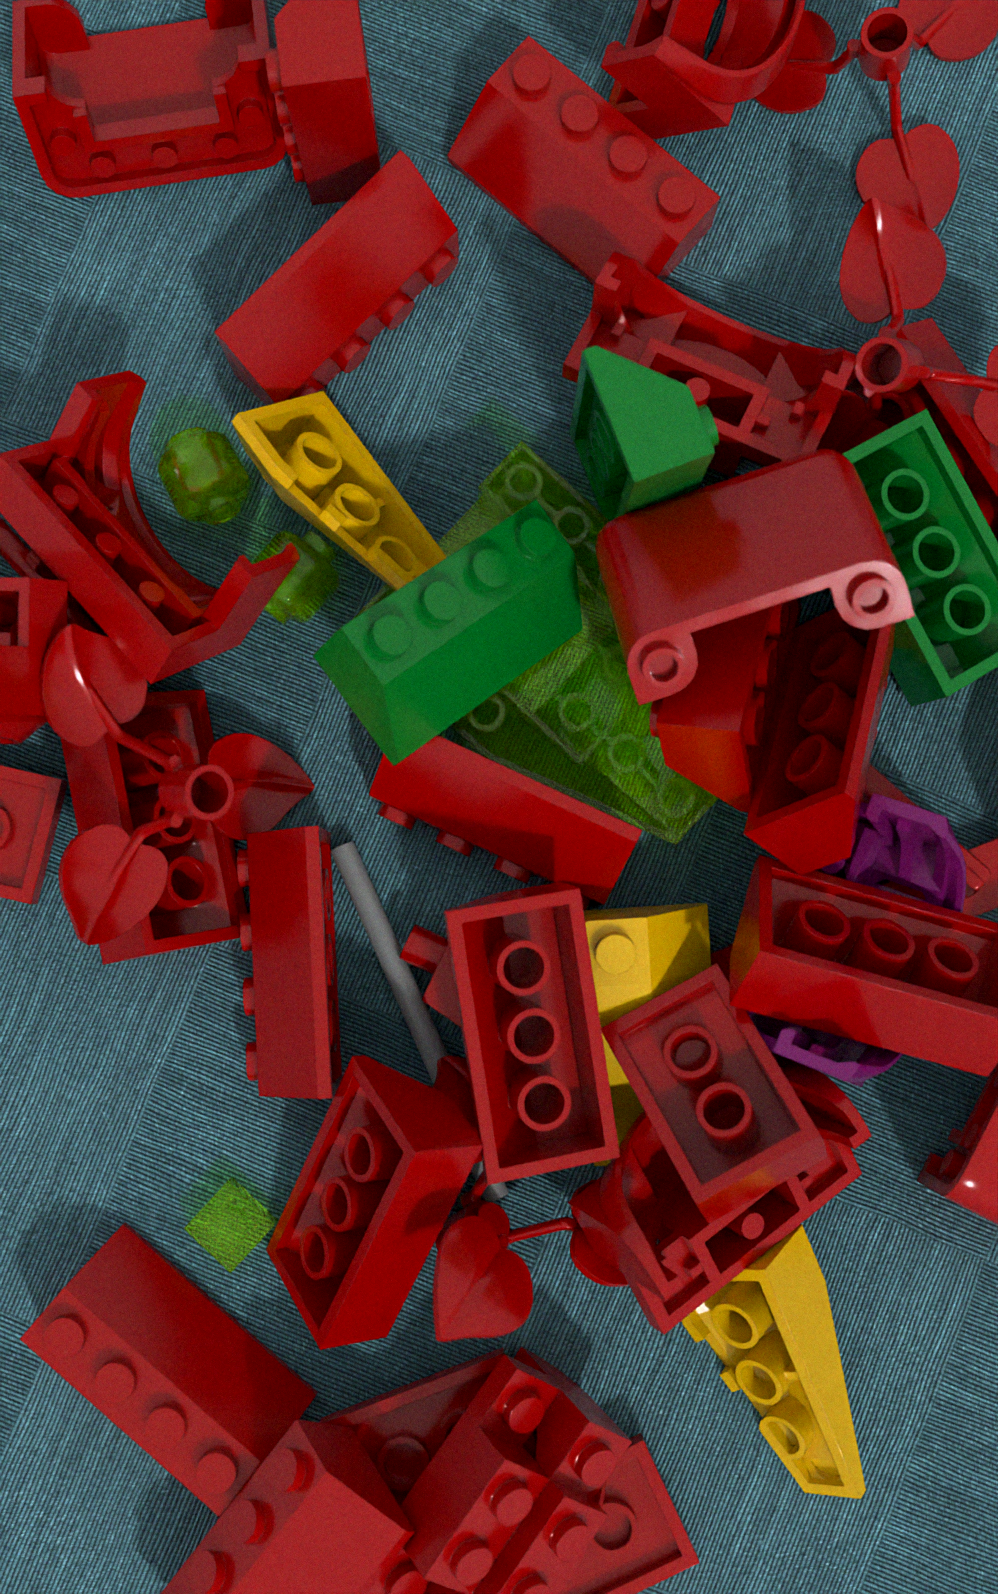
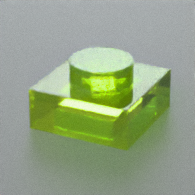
M231 1177L184 1227V1230L231 1273L275 1226L278 1220Z

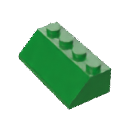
M596 345L582 350L569 434L605 525L624 514L698 490L714 456L713 446L719 444L717 427L709 408L705 404L697 407L689 386Z
M926 408L842 454L853 464L862 481L909 591L915 617L896 622L890 669L911 707L946 698L998 667V541Z
M535 499L340 627L312 656L391 764L395 766L583 630L575 553Z

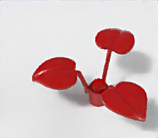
M900 0L898 8L883 7L872 12L862 25L860 39H850L847 43V49L834 61L831 60L836 50V39L831 26L821 15L803 9L798 33L787 62L773 83L752 99L766 109L782 114H796L813 109L821 103L825 96L826 74L835 75L840 73L854 58H857L862 72L867 77L876 81H886L890 128L893 139H880L871 143L862 153L855 174L857 193L863 204L871 197L880 198L897 209L918 218L931 229H934L944 219L954 201L959 181V156L950 136L938 125L922 124L904 134L900 74L908 65L911 48L918 51L927 44L933 56L946 62H960L972 59L985 51L993 42L998 32V0Z
M871 197L866 201L848 234L840 265V292L847 310L857 321L873 324L886 319L890 315L891 321L887 326L879 329V337L867 341L861 347L855 360L856 376L864 386L863 394L869 397L870 407H867L866 402L859 394L845 390L817 450L830 449L843 454L889 429L890 427L886 423L876 419L883 409L881 393H902L908 391L916 385L919 379L983 389L974 403V421L984 438L998 447V345L993 348L988 357L987 377L924 366L923 356L919 348L909 340L897 338L896 334L905 321L903 309L916 310L923 308L937 296L946 276L947 258L943 243L933 229L918 218L897 209L877 197Z
M68 624L60 629L51 642L43 659L40 672L39 689L42 710L52 729L65 741L80 747L96 744L108 731L116 742L158 763L165 769V773L162 775L158 786L159 799L166 810L164 816L137 827L130 837L121 827L114 824L93 825L79 832L70 841L60 860L58 872L59 888L75 933L84 944L97 945L121 936L138 924L154 908L165 889L168 877V862L160 850L142 844L148 836L168 827L178 828L181 826L184 818L209 820L213 827L226 837L235 840H247V834L270 831L294 805L314 790L315 786L303 769L287 753L273 743L253 734L230 733L220 737L207 749L204 764L182 763L179 756L168 755L126 733L119 724L132 721L143 709L147 694V679L110 637L88 631L76 624Z
M457 1056L441 1057L437 1060V1074L433 1088L453 1099L478 1135L467 1060ZM481 1151L474 1164L482 1161ZM483 1170L471 1190L461 1195L460 1200L463 1209L446 1219L435 1241L438 1250L433 1280V1314L436 1340L447 1342L464 1338L499 1337L509 1334L523 1325L531 1312L533 1285L529 1269L524 1260L517 1253L507 1249L508 1245L516 1241L557 1231L573 1232L570 1241V1255L575 1267L582 1274L595 1283L604 1286L624 1287L629 1284L620 1270L595 1254L572 1209L573 1218L560 1217L510 1229L509 1218L504 1209L496 1203L481 1200V1195L488 1186L485 1182ZM591 1180L579 1186L574 1191L571 1199L596 1180Z

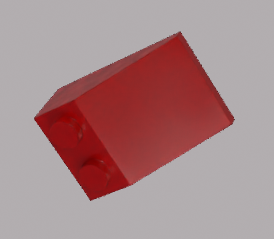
M717 963L601 1028L602 1034L695 1204L708 1224L828 1158L819 1131L746 1010L729 1006V982Z

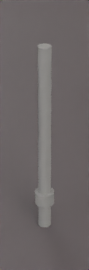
M354 841L345 843L331 850V854L434 1084L437 1074V1060L449 1055L426 1003L422 1000V994L408 963L399 959L402 949ZM482 1161L474 1164L471 1169L475 1180L478 1179L483 1171ZM505 1182L488 1185L482 1196L485 1201L493 1202L507 1195L509 1191Z

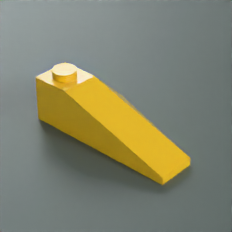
M324 391L239 412L231 421L243 449L278 497L395 591L447 558Z
M707 903L584 911L601 1028L711 967ZM602 1034L619 1145L631 1125L644 1109ZM609 1160L595 1162L594 1166H607Z
M800 1224L681 1322L696 1343L705 1339L724 1364L725 1368L719 1375L730 1391L735 1392L742 1389L762 1417L759 1424L760 1432L805 1493L861 1499L866 1491L826 1281L804 1227Z

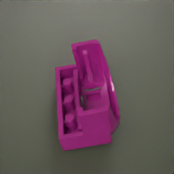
M873 793L869 804L863 802L861 804L855 833L856 840L852 848L851 857L814 870L957 912H963L966 890V865L963 853L947 817ZM886 879L921 891L926 900L880 885L877 882ZM746 1010L770 1051L859 1087L863 1086L864 1081L888 1070L903 1055L899 1052Z

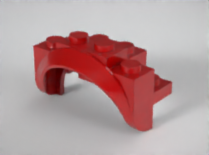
M615 251L609 257L594 282L591 311L563 363L562 377L577 383L582 350L596 345L689 386L697 407L705 404L709 408L718 431L719 444L713 446L715 453L708 467L733 478L743 457L763 466H769L817 450L855 369L857 354L841 347L822 349L798 344L747 326L685 296L655 277L637 259Z
M771 1052L819 1131L828 1158L708 1224L695 1204L645 1110L637 1117L620 1142V1157L609 1159L603 1175L568 1201L595 1254L623 1273L649 1324L663 1335L862 1175L851 1148L856 1149L872 1135L850 1099L830 1078L820 1071ZM657 1237L660 1240V1243L658 1245H656Z
M522 1346L514 1358L504 1354L401 1503L400 1508L415 1533L366 1594H559L576 1572L593 1537L608 1517V1514L602 1509L606 1481L613 1474L616 1465L632 1441L581 1387L549 1362ZM537 1427V1447L534 1460L523 1446Z

